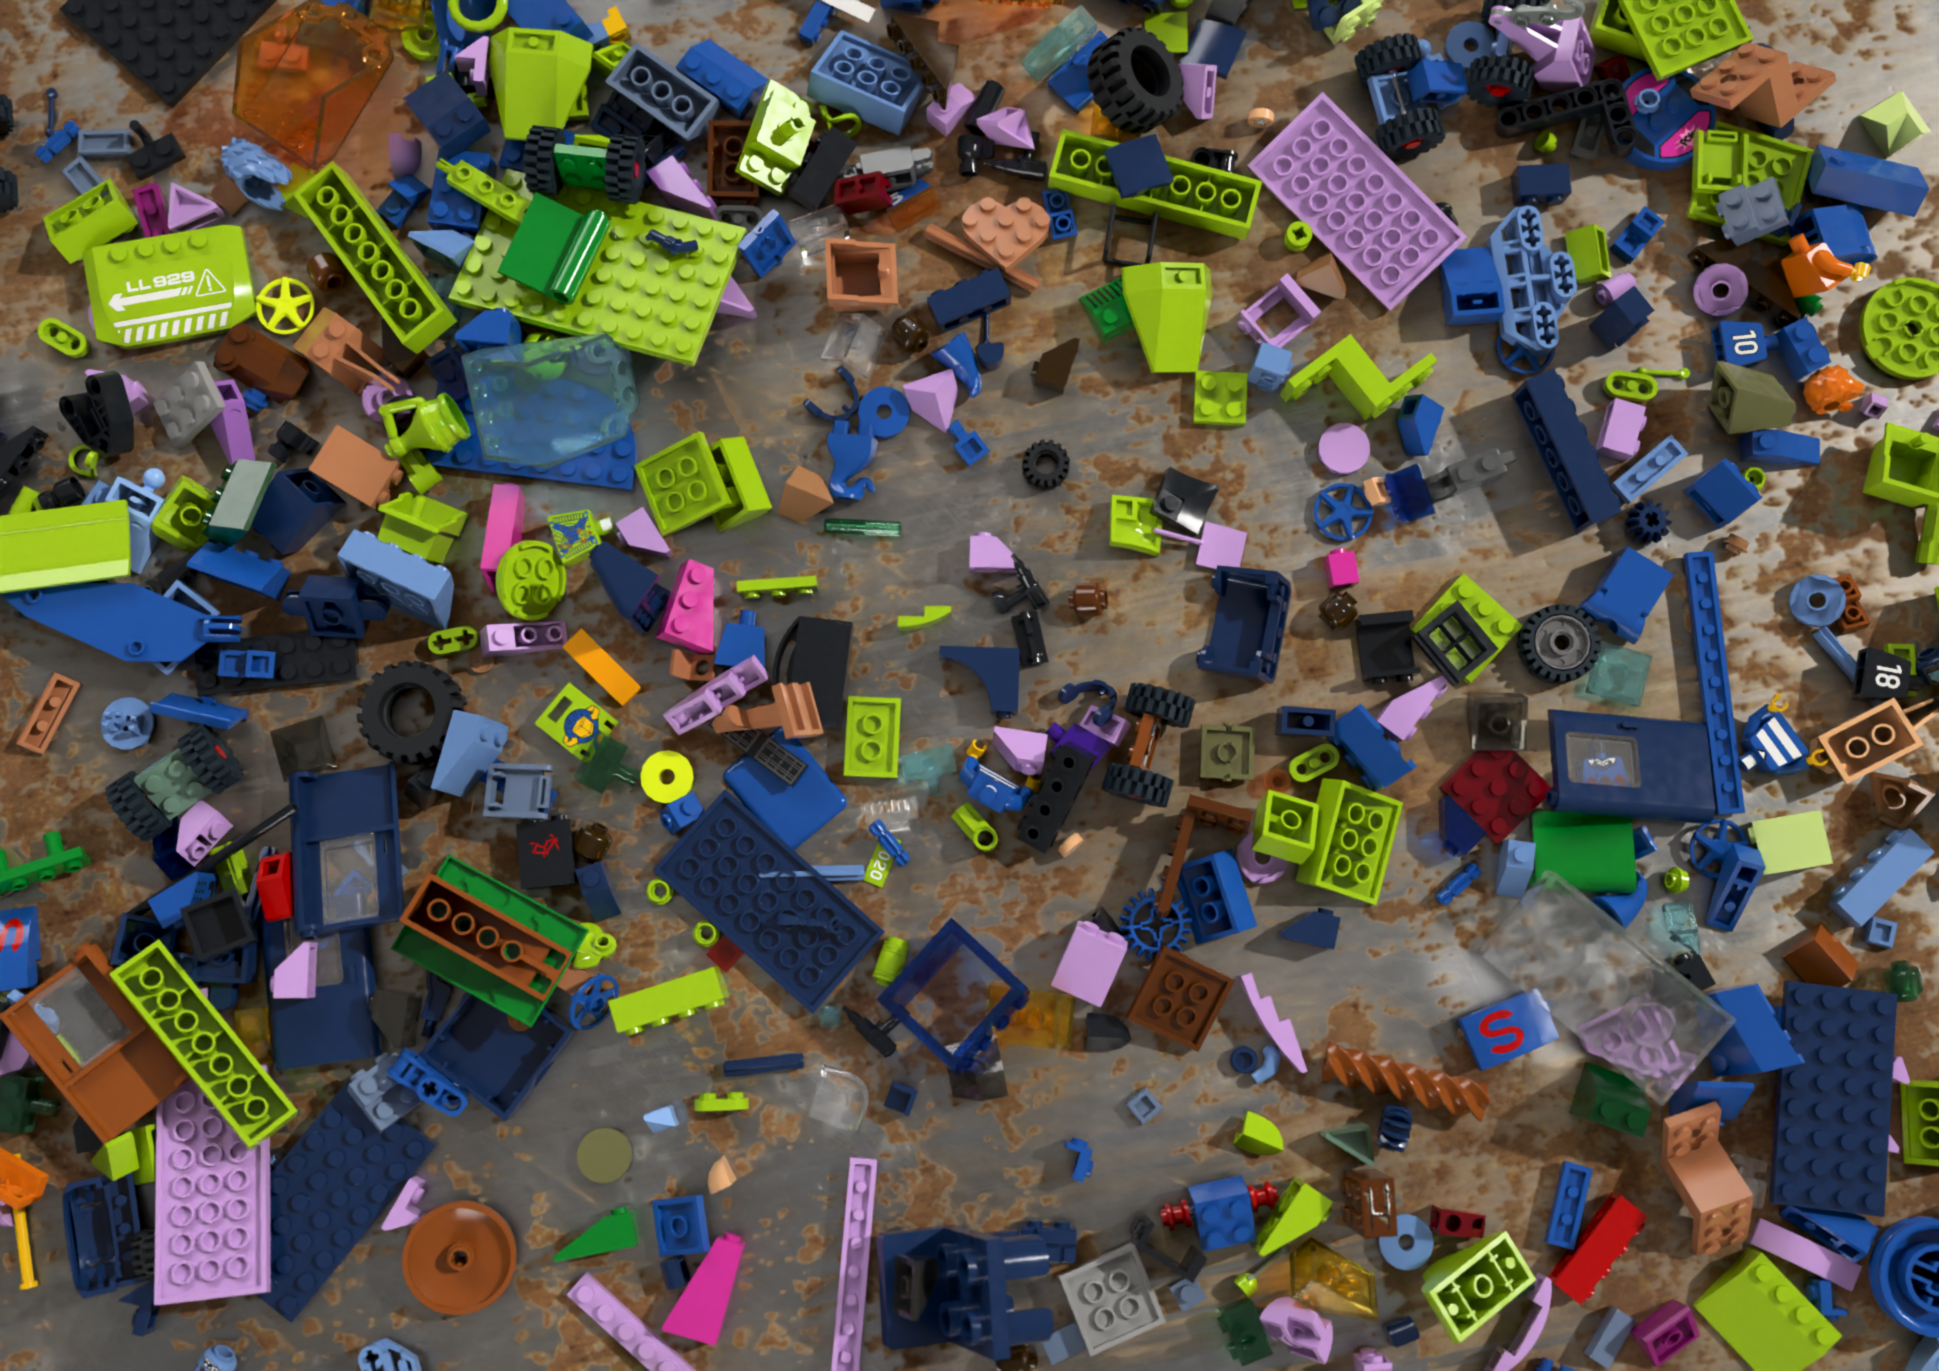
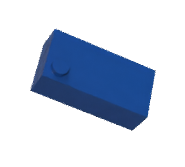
M508 0L507 13L520 28L557 30L585 41L594 36L566 0Z
M1817 145L1806 177L1813 194L1915 217L1929 190L1918 167L1823 145Z

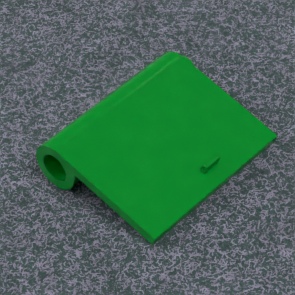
M536 192L497 273L560 303L572 305L607 233L610 221L607 215L600 210L587 211L584 216Z
M1553 811L1531 812L1532 837L1536 847L1533 872L1528 886H1532L1534 892H1573L1556 878L1561 877L1574 887L1576 892L1635 893L1637 877L1632 818Z

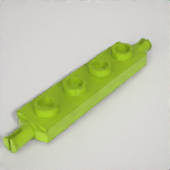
M443 158L437 161L436 168L448 174L446 178L447 184L518 227L520 226L531 203L530 200L462 159L454 166Z

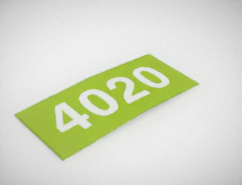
M879 842L865 872L864 881L882 888L894 860L893 856L890 857Z

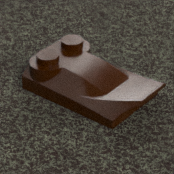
M708 120L707 195L712 198L717 208L722 205L754 206L759 199V185L735 172L753 121Z
M241 322L230 329L216 351L213 366L219 371L250 388L258 390L282 406L287 399L295 397L310 373L308 370L310 362L307 359Z

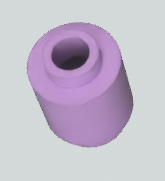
M1626 272L1624 274L1619 273L1599 284L1596 292L1598 302L1608 307L1614 300L1633 286L1637 288L1636 279L1631 273Z

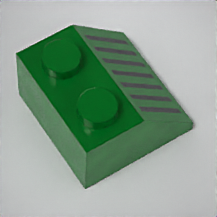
M1122 277L1079 298L1102 344L1135 328L1123 295Z

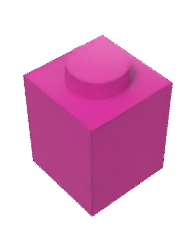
M1345 548L1334 549L1323 559L1329 590L1353 587L1360 582L1354 551L1346 552Z

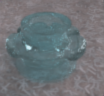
M836 1006L821 1008V1013L816 1015V1018H819L821 1027L837 1026L841 1024L843 1012L837 1011Z

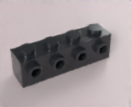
M1071 741L1057 747L1052 757L1055 760L1052 768H1047L1040 782L1044 785L1040 793L1035 792L1029 802V806L1032 807L1029 815H1024L1018 824L1017 829L1020 830L1017 839L1044 854L1051 850L1098 757L1097 755Z

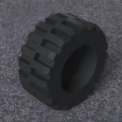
M1126 27L1121 29L1092 51L1087 65V78L1090 80L1088 87L1094 95L1093 100L1095 104H1098L1101 108L1100 112L1104 117L1107 116L1110 119L1109 122L1113 126H1119L1120 130L1139 135L1153 130L1173 117L1179 110L1184 96V90L1182 89L1184 85L1183 77H1180L1181 70L1173 59L1175 58L1173 53L1167 50V45L1162 40L1159 41L1154 33L1147 32L1143 28Z
M407 660L399 661L398 666L389 664L384 667V673L376 672L371 677L374 680L371 686L365 684L362 690L366 692L364 699L359 698L357 705L362 708V713L357 714V722L363 724L360 732L364 738L369 740L367 744L385 758L409 765L432 763L436 757L441 755L453 710L467 712L464 710V706L467 705L466 698L461 695L462 689L458 683L452 680L451 676L432 665L421 661L411 663ZM409 690H425L432 696L435 704V715L431 725L425 732L413 738L399 735L394 730L391 720V713L395 702L402 694Z

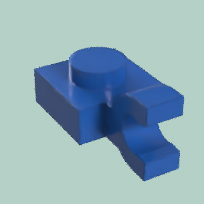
M958 420L949 425V432L958 440L953 445V448L968 468L990 452L975 430L967 434Z

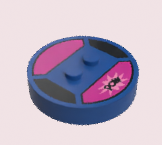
M1650 67L1638 71L1626 80L1623 86L1638 136L1632 153L1625 157L1628 161L1644 169L1666 171L1681 167L1693 159V136L1695 131L1703 130L1705 133L1707 130H1714L1716 121L1714 104L1694 99L1691 96L1690 89L1700 80L1689 72L1682 71L1657 82ZM1644 89H1654L1660 96L1659 108L1654 113L1642 114L1637 110L1638 107L1634 105V98ZM1611 116L1614 121H1622L1620 116ZM1626 139L1618 140L1622 145L1630 144Z

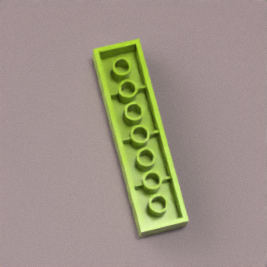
M1062 128L1049 174L1048 188L1059 189L1062 192L1065 191L1069 194L1111 205L1115 204L1118 207L1152 216L1153 212L1157 211L1158 217L1246 240L1262 181L1164 155L1174 179L1173 183L1170 186L1147 190L1144 195L1121 199L1104 155L1106 149L1120 143Z
M335 162L329 163L293 194L403 345L418 354L457 322L456 318L349 174Z
M159 939L109 974L115 985L250 1152L298 1116L297 1109Z

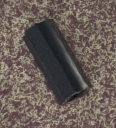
M985 80L964 124V128L969 130L970 133L977 136L985 135L977 125V119L997 110L1005 93V88L1000 83L994 80Z

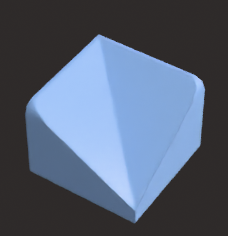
M671 1104L649 1112L643 1117L648 1127L654 1133L679 1125L675 1109Z

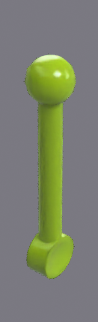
M1644 367L1636 369V373L1679 376L1681 379H1686L1690 375V371L1687 368L1679 371L1651 370Z

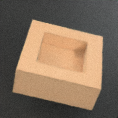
M1372 477L1363 481L1365 497L1372 506H1380L1392 502L1383 477Z

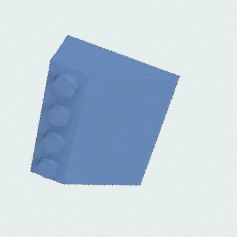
M841 30L811 70L806 96L841 112L856 114L864 122L900 136L908 124L925 87L916 71L911 69L906 57Z
M354 529L337 554L346 577L361 578L365 594L385 595L390 600L391 607L440 630L448 629L454 591L451 572L441 565L433 566L427 563L418 554L413 553L409 555L403 552L394 543H383L370 532L364 531L362 533Z

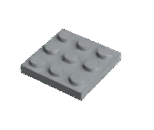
M1133 1242L1057 1275L1090 1356L1166 1323Z

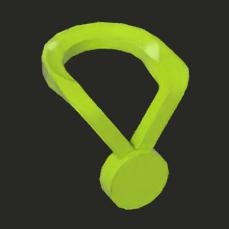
M819 105L821 117L824 122L826 121L828 129H830L833 123L853 119L856 121L855 126L851 130L842 133L851 138L860 131L862 122L858 115L847 113L831 118L826 105Z
M82 444L72 449L68 461L69 466L74 472L94 480L97 475L96 465L104 457L87 445ZM81 450L91 451L85 459V467L90 468L91 471L79 469L75 464V456Z

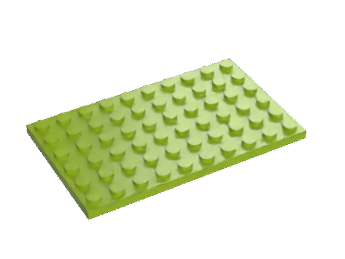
M507 169L501 183L532 201L535 193L529 192V189L526 187L527 182L524 179L526 174ZM563 184V188L560 189V193L557 195L539 193L584 216L587 211L600 210L607 215L610 221L607 233L574 303L566 305L497 273L519 227L488 209L474 240L475 242L448 297L451 303L479 311H494V308H504L509 310L517 321L693 367L741 252L737 245L748 234L747 229L744 227L643 202L632 204L609 201L607 193L579 186L571 187ZM654 229L665 236L669 235L676 239H681L682 242L696 240L698 250L677 253L672 256L671 253L662 248V245L652 240H646V236L650 230Z

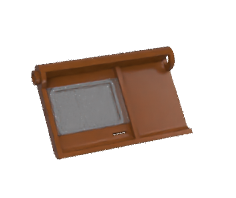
M86 943L74 952L75 957L70 964L2 1012L0 1018L98 1138L105 1144L119 1136L191 1080V1078L112 981L109 974L116 968L110 966L109 958L97 944L89 945Z

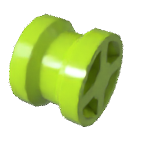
M1302 221L1292 223L1284 236L1285 247L1294 253L1304 251L1312 238L1311 227Z

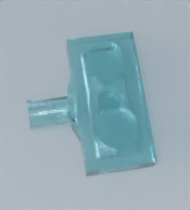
M951 744L900 756L905 782L927 781L930 796H935L933 785L935 786L936 794H941L938 778L944 774L957 771Z

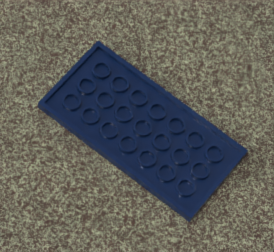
M726 789L652 869L812 1014L885 933L882 928ZM793 871H809L814 876L797 877ZM759 872H779L776 877H759ZM789 872L794 877H780V875ZM777 914H789L800 919L813 918L828 922L831 918L840 916L845 921L835 920L832 923V928L836 931L842 930L843 933L834 934L829 930V927L823 926L810 927L804 926L805 924L779 925L776 923Z
M1784 981L1781 1029L1782 1031H1787L1791 1038L1789 1041L1796 1054H1801L1805 1063L1778 1069L1769 1202L1884 1217L1897 994Z
M350 1078L270 1174L271 1292L256 1295L290 1323L298 1317L408 1182L409 1178L412 1177L438 1145L405 1117H402L379 1133L347 1091L348 1085L351 1083Z

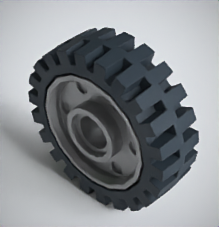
M1565 604L1550 605L1535 612L1524 622L1522 630L1518 634L1520 638L1517 642V648H1520L1518 655L1519 658L1524 660L1523 666L1525 668L1528 667L1530 669L1529 673L1533 676L1537 675L1539 680L1548 681V683L1552 684L1571 682L1585 675L1594 667L1593 664L1599 658L1597 654L1601 651V646L1598 644L1601 641V636L1596 633L1599 630L1597 625L1593 626L1591 623L1593 619L1590 616L1586 617L1583 610H1576L1575 606H1565ZM1555 638L1563 642V650L1556 648L1554 644Z

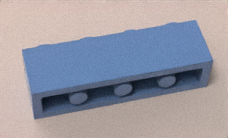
M1896 829L1885 838L1887 842L1881 848L1875 849L1868 855L1867 859L1869 861L1863 867L1860 866L1853 870L1849 875L1850 880L1845 885L1838 886L1831 893L1832 898L1826 904L1849 927H1862L1933 855L1934 851L1912 829Z

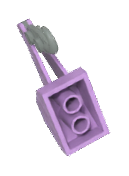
M1578 0L1563 1L1564 4L1574 6L1575 9H1559L1557 5L1550 3L1537 7L1520 4L1514 9L1500 5L1492 7L1488 21L1489 24L1500 30L1537 61L1533 64V71H1535L1534 78H1536L1540 88L1552 93H1559L1590 84L1597 53L1582 18V15L1585 13V5Z

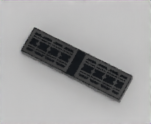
M724 707L721 713L716 715L715 717L722 716L723 710H725L726 707ZM711 721L708 726H710L713 729ZM759 729L723 732L720 734L792 788L809 767Z

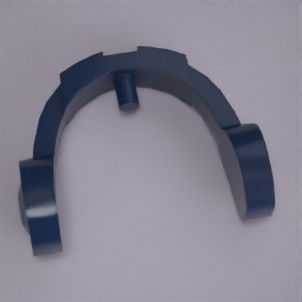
M842 365L836 369V372L853 393L854 401L852 407L849 409L844 405L842 409L846 413L832 416L823 412L807 398L802 404L815 418L821 417L831 422L835 420L847 421L857 411L860 401L858 390L854 384L855 379Z
M1095 679L1077 685L1069 683L1062 687L1058 693V700L1063 704L1070 703L1079 693L1087 690L1098 691L1099 696L1107 695L1110 702L1107 706L1103 705L1095 712L1093 724L1103 727L1112 718V711L1117 701V693L1106 682Z

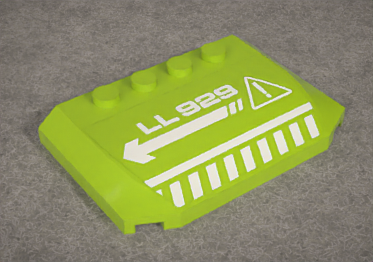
M219 225L91 247L82 253L96 339L100 343L113 344L127 350L228 333L233 326L240 322L243 323L252 316L253 318L257 316L255 292L244 231L241 226Z

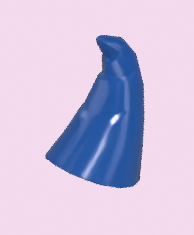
M963 332L955 336L946 345L934 350L930 356L947 369H952L953 373L967 385L970 397L974 398L980 394L982 380L974 351L966 333Z
M1636 871L1637 885L1634 894L1614 893L1594 896L1589 900L1598 907L1592 908L1589 905L1593 919L1607 932L1615 935L1622 934L1623 932L1616 926L1620 925L1626 929L1644 905L1648 893V885L1640 872ZM1604 912L1605 914H1607L1613 920V922L1602 916L1600 913L1603 914Z

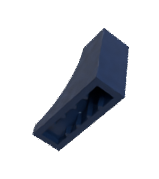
M940 646V660L954 662L967 668L981 681L988 694L991 714H996L998 719H1012V715H1017L1020 648Z

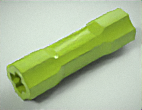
M1939 503L1933 506L1925 504L1921 537L1917 544L1915 556L1916 563L1939 565Z

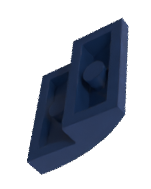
M1198 19L1188 41V53L1182 54L1179 64L1217 65L1216 76L1226 80L1247 31L1216 21Z
M613 90L607 103L601 104L590 126L607 138L613 137V134L640 137L657 119Z
M1156 134L1133 139L1104 151L1121 199L1144 195L1147 190L1170 186L1174 181Z

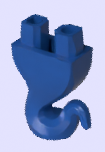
M835 420L832 433H827L828 450L834 459V469L830 476L828 487L835 499L861 501L866 488L871 493L875 492L873 482L867 477L858 479L852 487H846V482L865 469L876 454L878 441L874 438V425L870 422H858L857 435L849 434L850 422Z

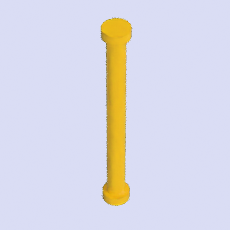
M21 1153L13 1154L21 1159ZM12 1207L22 1284H19L20 1290L38 1286V1280H34L25 1207L18 1210Z

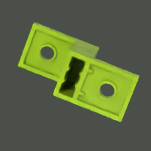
M1350 334L1291 377L1284 386L1280 396L1285 402L1292 398L1296 401L1307 393V388L1312 383L1318 385L1329 375L1364 420L1371 416L1376 419L1387 410L1390 404L1393 402L1396 404L1413 387L1416 389L1428 379L1427 377L1434 372L1432 367L1438 360L1430 353L1389 383Z

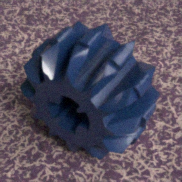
M1647 500L1645 503L1637 502L1634 508H1630L1627 511L1630 518L1625 519L1624 524L1631 526V528L1627 530L1626 534L1634 533V541L1638 542L1642 539L1644 545L1650 544L1651 541L1654 543L1661 541L1662 536H1666L1670 532L1666 527L1670 526L1672 521L1665 518L1670 511L1665 510L1662 512V503H1657L1654 506L1652 500Z
M1387 1104L1384 1107L1378 1126V1146L1391 1152L1402 1153L1405 1150L1412 1130L1413 1115L1411 1110L1396 1104Z

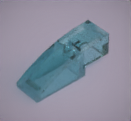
M1079 5L1040 41L1022 61V66L1039 83L1075 54L1078 46L1096 33L1097 22L1082 5Z

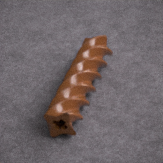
M1328 1042L1320 1063L1322 1069L1321 1081H1332L1338 1078L1348 1088H1358L1365 1085L1375 1095H1384L1391 1092L1401 1102H1410L1418 1099L1428 1109H1437L1445 1106L1455 1116H1463L1471 1112L1478 1121L1482 1122L1485 1109L1490 1104L1488 1083L1477 1084L1475 1081L1462 1076L1450 1077L1439 1070H1424L1408 1062L1397 1063L1393 1059L1382 1055L1370 1056L1359 1049H1343L1332 1042Z

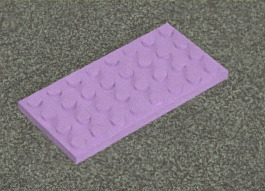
M1324 92L1308 105L1247 165V168L1262 181V184L1299 221L1305 222L1311 227L1312 234L1328 251L1333 253L1335 258L1389 313L1467 239V236Z
M266 1064L261 1065L270 1076V1066ZM192 1079L157 1105L154 1305L271 1292L270 1137L250 1152Z

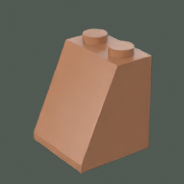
M336 425L308 470L329 485L379 512V506L389 502L391 491L395 485H399L403 480L405 468L395 459H392L341 426Z

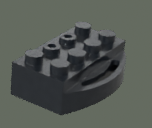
M799 616L788 628L778 646L773 664V685L779 684L781 661L790 641L796 642L788 664L787 684L798 682L801 685L810 682L822 728L825 730L841 731L854 633L853 622Z

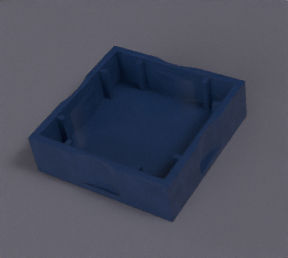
M466 991L455 1012L441 1024L419 1053V1056L447 1078L464 1086L476 1100L502 1120L507 1121L513 1119L579 1029L573 1027L570 1022L547 1005L544 1006L531 1028Z

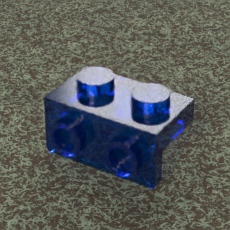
M447 340L443 343L446 348L426 359L425 363L443 392L447 393L456 404H459L480 391L476 384L480 379L471 366L466 368L463 363L466 357L458 345L453 347Z
M1417 463L1397 472L1385 474L1387 481H1384V486L1389 496L1392 495L1396 505L1392 507L1397 520L1410 524L1437 513L1420 464Z

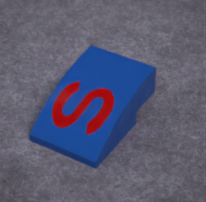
M37 906L0 911V992L38 987L36 960H41Z
M1538 987L1523 990L1458 1019L1479 1071L1524 1055L1560 1038Z

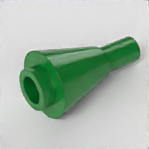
M1816 294L1794 298L1796 306L1803 317L1808 315L1814 317L1824 306L1821 304L1824 298Z

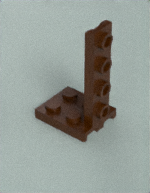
M1189 795L1185 815L1179 814L1175 830L1180 831L1177 841L1172 840L1168 855L1173 856L1170 866L1165 865L1161 881L1165 882L1163 892L1157 891L1153 907L1158 908L1157 916L1167 917L1169 915L1195 820L1200 821V824L1204 827L1216 828V826L1226 828V832L1241 836L1242 833L1248 834L1253 811Z

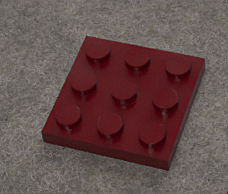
M1496 732L1439 789L1496 846L1545 799L1546 793L1551 789V786Z

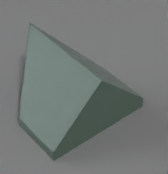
M1358 1121L1324 1129L1319 1134L1365 1164L1373 1166L1374 1153L1370 1125Z

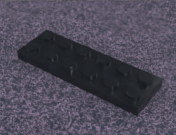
M310 631L241 638L240 642H207L195 651L198 696H214L360 679L357 638L311 636ZM220 649L276 652L274 679L218 677Z

